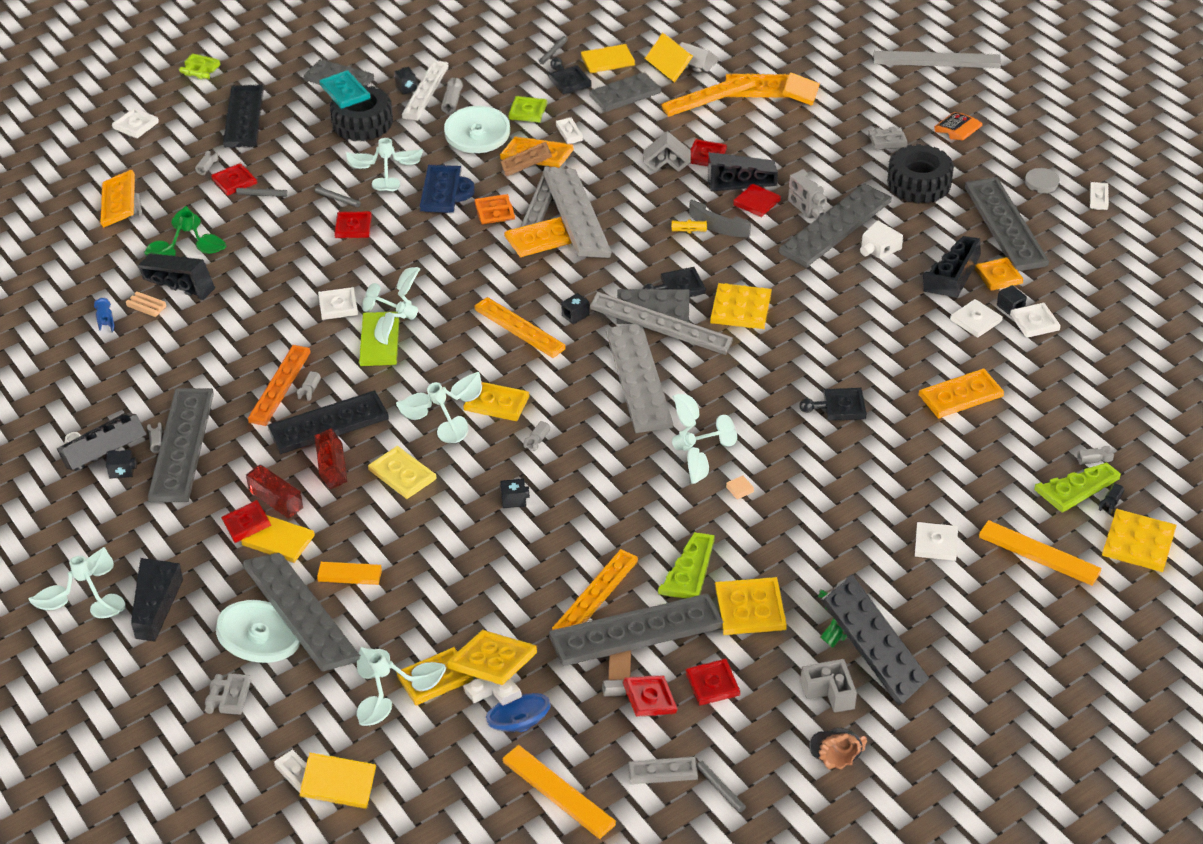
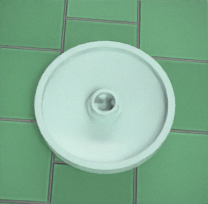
M487 106L466 107L454 112L446 120L444 126L445 138L451 146L463 152H489L499 148L508 140L510 123L508 118L497 109Z
M246 600L236 602L226 607L220 613L217 620L216 635L221 645L230 653L245 660L261 663L280 661L294 654L300 645L299 640L271 603L267 601Z

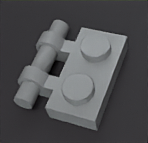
M875 128V130L868 131L874 150L907 147V139L904 132H902V128Z
M216 674L214 680L210 683V694L205 700V712L211 714L214 708L219 706L220 713L241 715L251 683L250 675L229 674L227 680H223L221 674Z

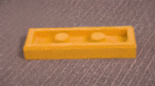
M321 562L317 579L318 582L379 585L382 565Z

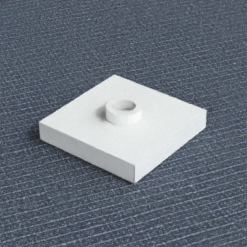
M133 108L112 123V127L115 130L138 138L159 123V120L156 116Z
M354 287L318 292L322 320L358 315Z
M974 299L953 313L950 320L978 338L1002 322L1003 316Z
M1045 303L1011 310V317L1026 338L1060 330L1061 325Z
M917 522L915 557L956 561L958 526Z

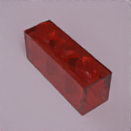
M332 428L315 435L318 469L321 478L329 489L348 482L343 443Z
M258 465L246 474L249 492L288 519L303 509L301 491L263 465Z

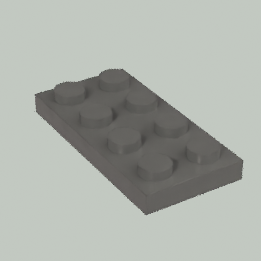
M321 59L303 75L304 81L320 85L319 80L347 70L361 85L368 86L374 80V73Z
M644 72L590 90V97L607 112L660 94L661 88Z
M617 289L618 299L689 322V290ZM616 318L617 324H633Z

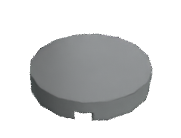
M1045 168L1032 169L1025 177L1026 186L1032 191L1034 189L1038 190V193L1055 191L1060 181L1059 176L1054 171Z

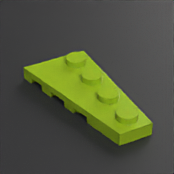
M1106 462L1086 468L1082 473L1073 472L1062 479H1050V482L1046 484L1037 483L1034 490L1063 513L1118 481L1121 473Z
M694 532L683 549V554L680 558L678 557L674 568L667 574L665 582L658 588L659 595L684 599L701 595L715 535Z

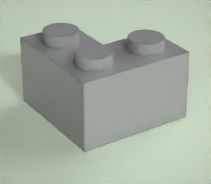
M667 131L644 149L643 162L654 171L668 163L679 172L691 163V150Z
M844 659L802 666L801 685L806 699L828 696L834 713L855 709L857 692Z

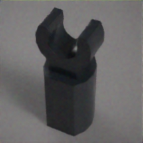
M1114 483L1105 498L1100 501L1099 511L1107 507L1109 508L1108 514L1112 515L1115 506L1125 492L1124 487Z

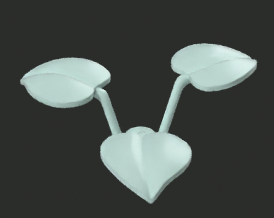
M381 138L379 139V147H376L374 156L371 154L347 152L346 157L352 167L363 169L369 168L370 164H375L377 156L380 154L384 158L385 178L373 180L372 187L379 191H395L399 189L400 181L397 178H388L387 158L392 154L394 160L399 161L400 164L413 165L420 161L423 149L395 153L392 140Z
M407 268L401 274L397 289L399 290L398 295L404 301L398 304L377 297L380 292L379 284L373 283L368 287L362 302L363 311L369 312L373 308L375 301L378 300L395 307L398 314L388 312L385 314V317L379 319L374 332L379 342L388 345V336L393 326L394 317H401L403 319L406 317L410 320L416 317L418 307L412 305L405 295L421 268Z
M476 372L461 379L453 385L451 392L442 387L440 383H432L427 388L428 394H413L402 401L396 402L397 407L406 418L418 420L427 415L428 408L432 406V402L440 405L448 422H444L439 426L437 430L439 439L445 443L460 442L466 437L469 426L466 419L462 416H457L451 420L444 405L446 394L455 400L460 398L464 402L476 399L482 390L480 373Z
M677 394L673 395L672 398L676 404L678 417L687 428L680 431L679 435L673 437L672 444L678 451L688 450L687 461L691 484H695L705 478L709 472V463L706 455L699 453V448L692 447L696 440L719 435L721 444L729 447L736 443L737 432L733 421L727 415H720L717 418L716 427L718 431L696 437L694 434L687 432L696 425L695 419L699 417V408L696 401L689 395Z
M105 547L87 559L84 556H75L69 561L71 571L68 572L67 589L63 586L54 585L43 589L35 596L29 598L30 603L39 609H58L68 602L66 595L70 594L72 578L74 577L78 581L86 579L98 601L90 607L91 614L94 617H112L125 609L123 598L117 594H108L101 599L90 579L92 574L95 576L104 575L114 566L113 559Z
M361 647L359 650L361 656L357 661V671L362 678L369 679L375 677L379 696L369 697L360 703L357 709L359 724L362 726L374 725L385 719L390 713L392 702L389 698H383L379 678L387 676L390 668L408 681H412V686L415 690L425 691L433 688L440 681L446 666L442 663H423L412 670V676H408L390 661V655L387 651Z

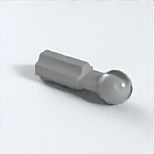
M451 78L447 82V90L441 106L442 111L446 114H452V112L456 111L459 94L463 87L462 81L459 78Z

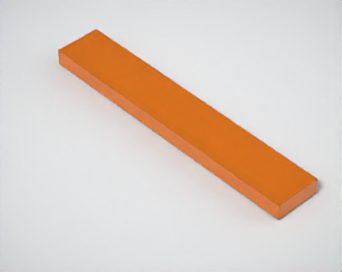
M292 345L248 417L249 423L267 426L310 355V348Z

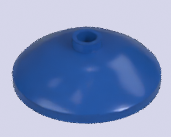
M528 693L522 694L521 698L508 704L502 705L498 703L488 711L486 715L487 724L498 731H526L545 717L551 707L550 700L544 694Z

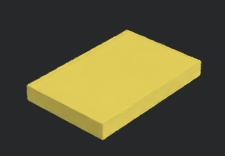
M399 446L394 447L368 465L370 472L406 499L436 480L434 472Z

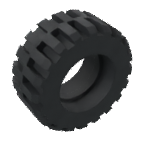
M362 85L370 93V99L342 109L332 99L330 102V115L333 130L344 139L360 140L361 142L374 140L376 137H381L383 133H387L393 122L392 103L389 95L382 89Z
M916 144L915 146L907 145L906 148H900L890 157L887 176L888 187L894 195L897 194L898 198L905 199L907 202L913 201L918 204L924 202L926 204L930 201H938L939 198L942 199L951 189L954 164L949 155L943 150L940 151L937 147L933 148L930 145L923 146L921 144Z

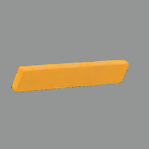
M748 73L662 103V109L670 117L755 87L756 82Z
M489 297L475 305V311L551 358L565 350L564 343Z
M989 520L979 533V538L1091 586H1093L1101 573L1102 568Z
M620 549L552 627V630L587 622L638 562V557Z
M520 745L503 757L505 765L597 838L601 839L616 825L613 818Z

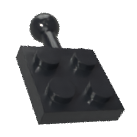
M556 57L551 60V68L558 71L549 73V79L563 95L592 86L591 80L578 65L564 68L560 58Z
M695 267L661 273L663 284L654 286L648 283L642 288L689 290V297L706 294V288Z
M862 387L824 389V401H813L810 398H804L799 404L800 410L804 413H810L813 409H826L828 421L866 419L867 415Z

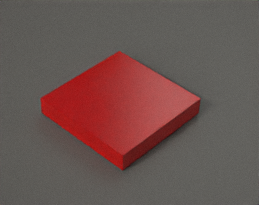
M695 139L690 149V164L708 167V152L725 154L727 145Z
M241 163L211 175L212 180L227 196L236 193L237 188H248L257 184V179Z
M752 184L734 199L733 205L763 217L781 201V195Z
M337 212L335 238H369L372 212Z
M258 500L221 517L234 543L271 526Z
M727 659L686 668V676L699 706L737 697L741 694Z
M664 675L624 678L622 683L636 717L676 714L678 708Z

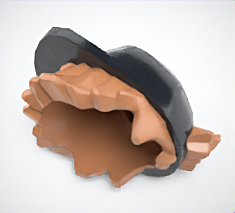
M837 727L830 731L815 733L810 741V752L816 759L823 760L827 769H843L846 765H852L853 761L865 751L867 740L865 736L858 737L849 729Z

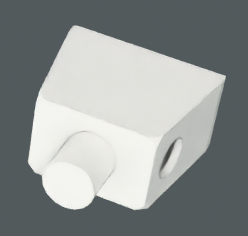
M876 221L863 234L860 251L864 256L872 254L882 259L902 249L903 235L882 222Z

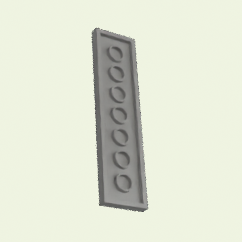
M544 167V177L577 256L610 258L612 254L576 169Z
M632 324L606 328V335L635 433L673 428L671 414L643 327Z

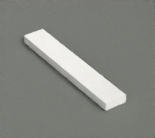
M433 60L403 111V119L418 121L448 69L447 62Z

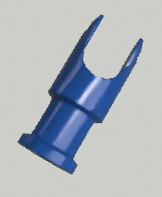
M107 298L95 300L96 319L99 331H101L102 325H108L111 332H113V314L110 310L111 303Z

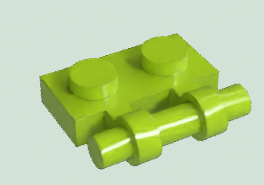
M192 53L185 61V67H180V73L189 77L196 76L198 79H209L210 73H213L220 66V60Z

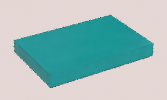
M348 70L319 80L320 86L341 109L370 99V93Z

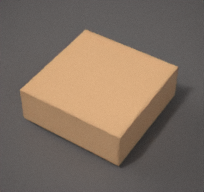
M744 476L726 483V488L736 499L754 492V487Z

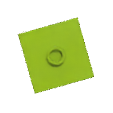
M515 96L508 115L509 119L540 123L547 106V99Z

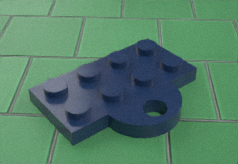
M428 165L420 202V211L454 213L456 202L466 201L474 195V182L467 177L461 176V166Z

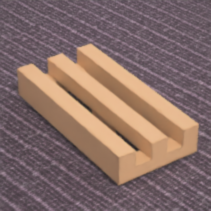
M136 292L135 296L132 295L130 297L131 301H126L127 307L154 317L166 308V302L140 292Z

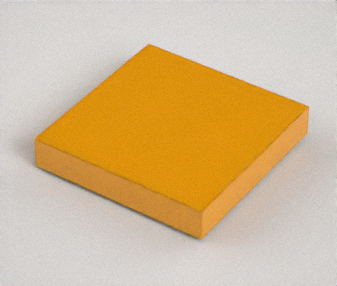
M790 72L782 95L808 105H813L820 83Z
M1008 257L975 265L976 272L990 291L1023 283V277L1014 268Z

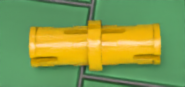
M691 219L687 221H672V232H707V221H692Z

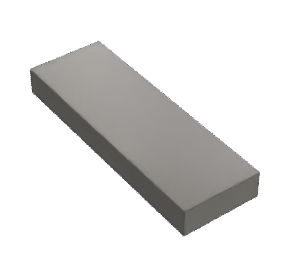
M695 757L628 762L630 785L698 780Z

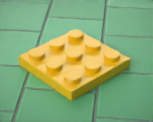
M718 283L710 323L765 329L772 289Z
M1116 509L1102 556L1164 572L1177 525Z
M777 577L715 582L719 613L723 620V635L786 630L787 623Z
M482 630L447 661L448 669L503 685L537 653V646Z

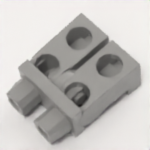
M803 169L790 175L788 201L804 213L807 218L814 216L818 219L825 214L822 206L825 205L827 197L823 195L824 188L822 186L818 187L816 182L808 179V173Z

